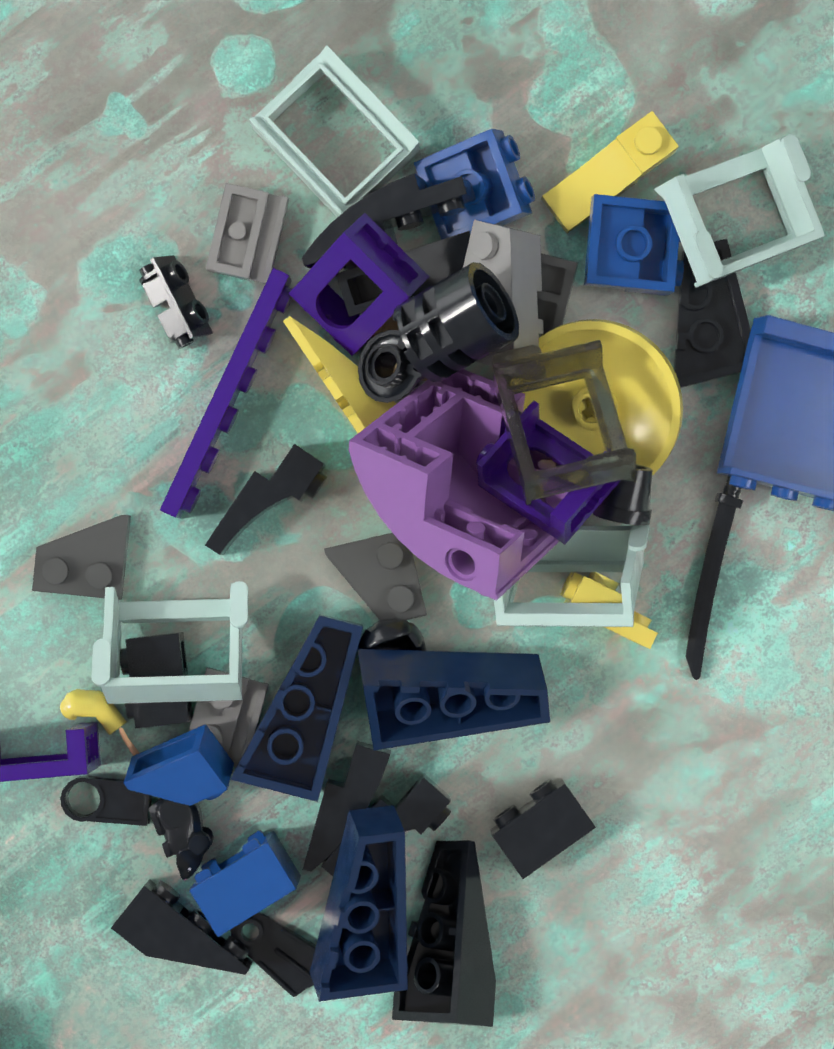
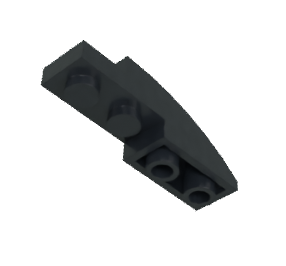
M415 173L393 181L368 194L332 221L302 256L303 264L311 269L342 233L364 213L398 244L393 227L397 226L399 231L408 230L424 223L423 217L438 212L440 217H446L464 211L466 209L465 203L476 200L472 184L461 176L427 188L425 180Z

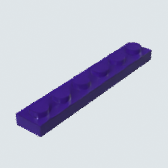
M275 268L272 269L161 505L160 511L180 519L184 511L189 514L193 511L201 493V490L196 488L197 482L203 471L208 474L211 472L220 453V450L214 447L221 431L229 433L238 415L239 410L233 407L240 391L248 393L256 377L257 369L253 368L252 365L259 351L265 354L273 341L276 329L271 328L272 322L278 311L284 314L290 305L292 297L289 295V292L292 288L289 286L292 280L288 274Z

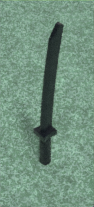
M727 476V483L724 486L723 492L717 493L715 501L719 502L705 553L689 630L685 657L691 675L695 680H698L701 676L713 600L736 508L741 509L743 500L739 499L742 488L729 485V476Z

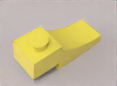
M651 111L618 135L616 139L584 165L545 193L541 199L568 234L590 217L591 197L594 194L620 196L635 185L640 178L672 156L679 146L655 113Z

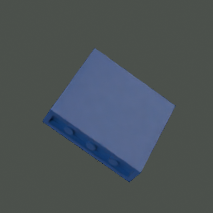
M771 315L753 319L717 469V474L730 477L729 485L755 491L756 485L760 484L772 487L771 496L797 501L799 494L814 498L812 503L814 507L834 511L833 332Z

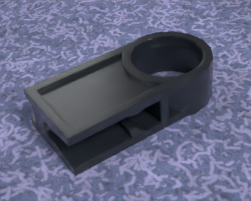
M86 775L79 776L68 782L62 790L60 800L63 811L72 820L147 826L150 824L148 808L151 806L152 796L128 790L124 785L125 779ZM79 782L93 785L99 793V806L91 814L83 815L77 813L69 803V792Z

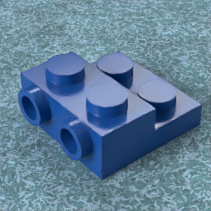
M491 128L414 162L417 174L425 180L427 188L461 176L472 184L476 200L465 203L466 209L464 211L446 217H440L439 212L432 214L441 240L470 231L471 234L474 220L504 226L533 214L529 203L535 201L534 190L525 176L519 177L514 162L520 159V152L511 135L505 136L502 130Z
M594 194L591 197L584 285L625 289L624 292L668 296L675 292V286L680 287L684 272L683 260H677L679 242L681 243L665 201Z

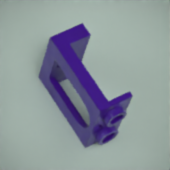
M364 213L342 233L289 292V295L337 343L353 356L393 315L396 306L405 302L430 276ZM351 259L383 292L360 316L357 314L349 317L344 300L328 283Z
M533 400L523 413L518 411L510 418L505 427V433L496 443H488L478 455L476 460L478 486L565 545L621 481L622 458L609 449H606L599 458L542 421L539 417V403ZM526 450L538 451L579 477L580 480L560 503L553 508L517 484L509 476L507 469L512 457Z
M98 722L79 723L65 730L67 753L2 759L0 746V782L89 774L101 766Z

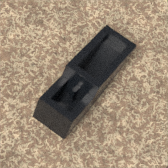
M357 741L346 782L343 783L328 778L302 870L312 872L341 844L349 810L368 808L382 780L391 750L381 749L374 751L373 745Z

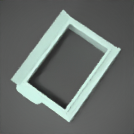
M328 45L254 118L249 119L253 130L336 217L340 216L349 207L368 194L380 189L419 152V141ZM324 74L396 149L346 197L334 187L273 122Z
M789 134L761 149L687 176L684 174L678 175L654 189L665 200L697 283H694L695 288L825 236L804 183L810 178L811 170L800 142L795 135ZM763 170L788 235L721 261L712 237L706 231L693 195Z
M581 526L565 545L559 541L528 571L623 572L621 579L622 603L513 602L519 583L518 580L497 601L494 600L497 626L633 627L634 607L642 567H644L643 550L647 547L650 526Z
M241 581L231 583L230 599L119 602L115 587H105L103 639H99L93 644L91 678L96 686L102 688L107 704L242 700V630L248 623V586ZM230 620L229 674L120 678L122 624Z

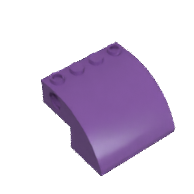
M463 369L441 382H432L430 380L424 382L351 438L348 450L366 496L379 517L396 538L416 557L440 574L497 601L559 541L478 486L476 465L478 455L488 443L492 442L495 444L505 433L508 421L516 412L521 411L523 413L525 394ZM526 450L519 452L511 458L507 469L509 476L517 484L553 508L560 503L580 480L579 477L538 451Z

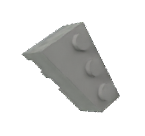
M474 220L463 268L476 262L490 269L508 293L519 321V336L514 342L476 362L513 373L545 376L544 362H539L538 335L543 334V320L538 319L537 292H542L540 235Z

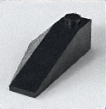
M436 841L421 890L425 900L418 921L411 922L408 935L413 937L407 955L408 990L394 992L392 1020L493 1027L496 978L475 841Z

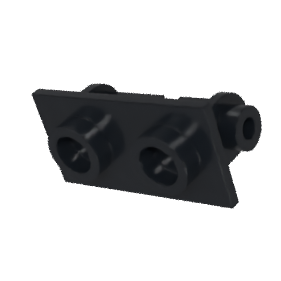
M174 255L153 257L150 259L152 263L139 269L142 275L139 281L153 308L165 302L170 307L157 315L170 343H176L178 349L192 344L194 342L193 338L213 334L208 323L209 316L207 310L200 301L196 300L188 284V273Z

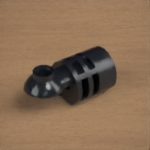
M473 262L396 306L393 312V320L397 321L399 330L390 329L378 333L366 344L360 355L358 365L359 382L365 393L375 401L393 402L403 399L424 378L432 382H441L452 374L470 366L472 363L514 342L519 336V321L514 305L499 279L483 264Z

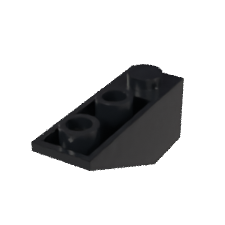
M470 231L405 251L430 276L410 297L416 296L463 268L471 235ZM359 267L339 272L336 275L349 317L363 313L383 292Z
M149 879L111 927L112 930L148 957L246 975L253 962L247 957L250 951L240 941L232 936H229L227 939L222 936L217 937L203 912L196 908L192 912L178 902L180 895L163 881L155 884Z

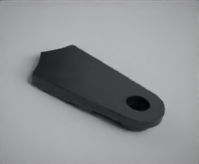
M258 912L231 929V936L240 941L250 951L248 956L292 997H296L302 991L314 985L310 969L315 953V944L262 912ZM246 924L256 925L259 935L252 939L247 938L243 934V926Z

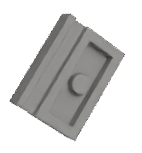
M225 183L206 270L266 284L274 268L289 198Z
M207 667L204 675H227L229 673ZM242 677V700L197 701L189 731L206 724L234 762V767H236L256 732L269 684Z

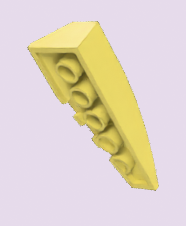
M291 316L283 320L357 433L361 432L396 405L394 401L385 403L375 401L369 397L359 382L358 366L333 345Z

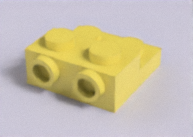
M570 572L559 594L566 598L564 603H622V594L616 592L619 583L597 572H590L588 577L576 572ZM635 611L633 627H604L648 649L651 648L658 634L648 628L651 619Z

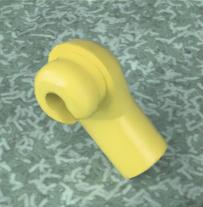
M73 690L65 695L60 704V711L65 718L75 720L77 717H96L109 735L127 722L114 704H107L103 692L99 690Z

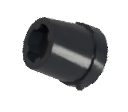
M622 462L621 481L597 507L593 515L617 523L649 525L652 513L650 499L653 469L638 464Z

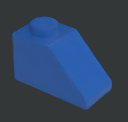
M204 724L132 756L124 785L131 791L191 806L205 799H216L228 790L234 762L208 726Z

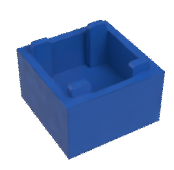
M258 830L248 837V842L243 845L240 852L220 864L215 858L209 860L202 865V871L195 875L196 881L189 891L217 937L296 890L301 875L274 831L265 836L263 831Z

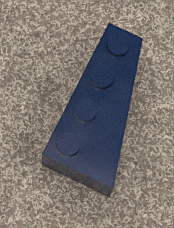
M319 614L230 780L318 802L363 630L362 624Z
M358 649L374 751L550 722L548 690L539 654Z
M394 805L349 810L310 969V975L319 1002L408 990L405 830Z

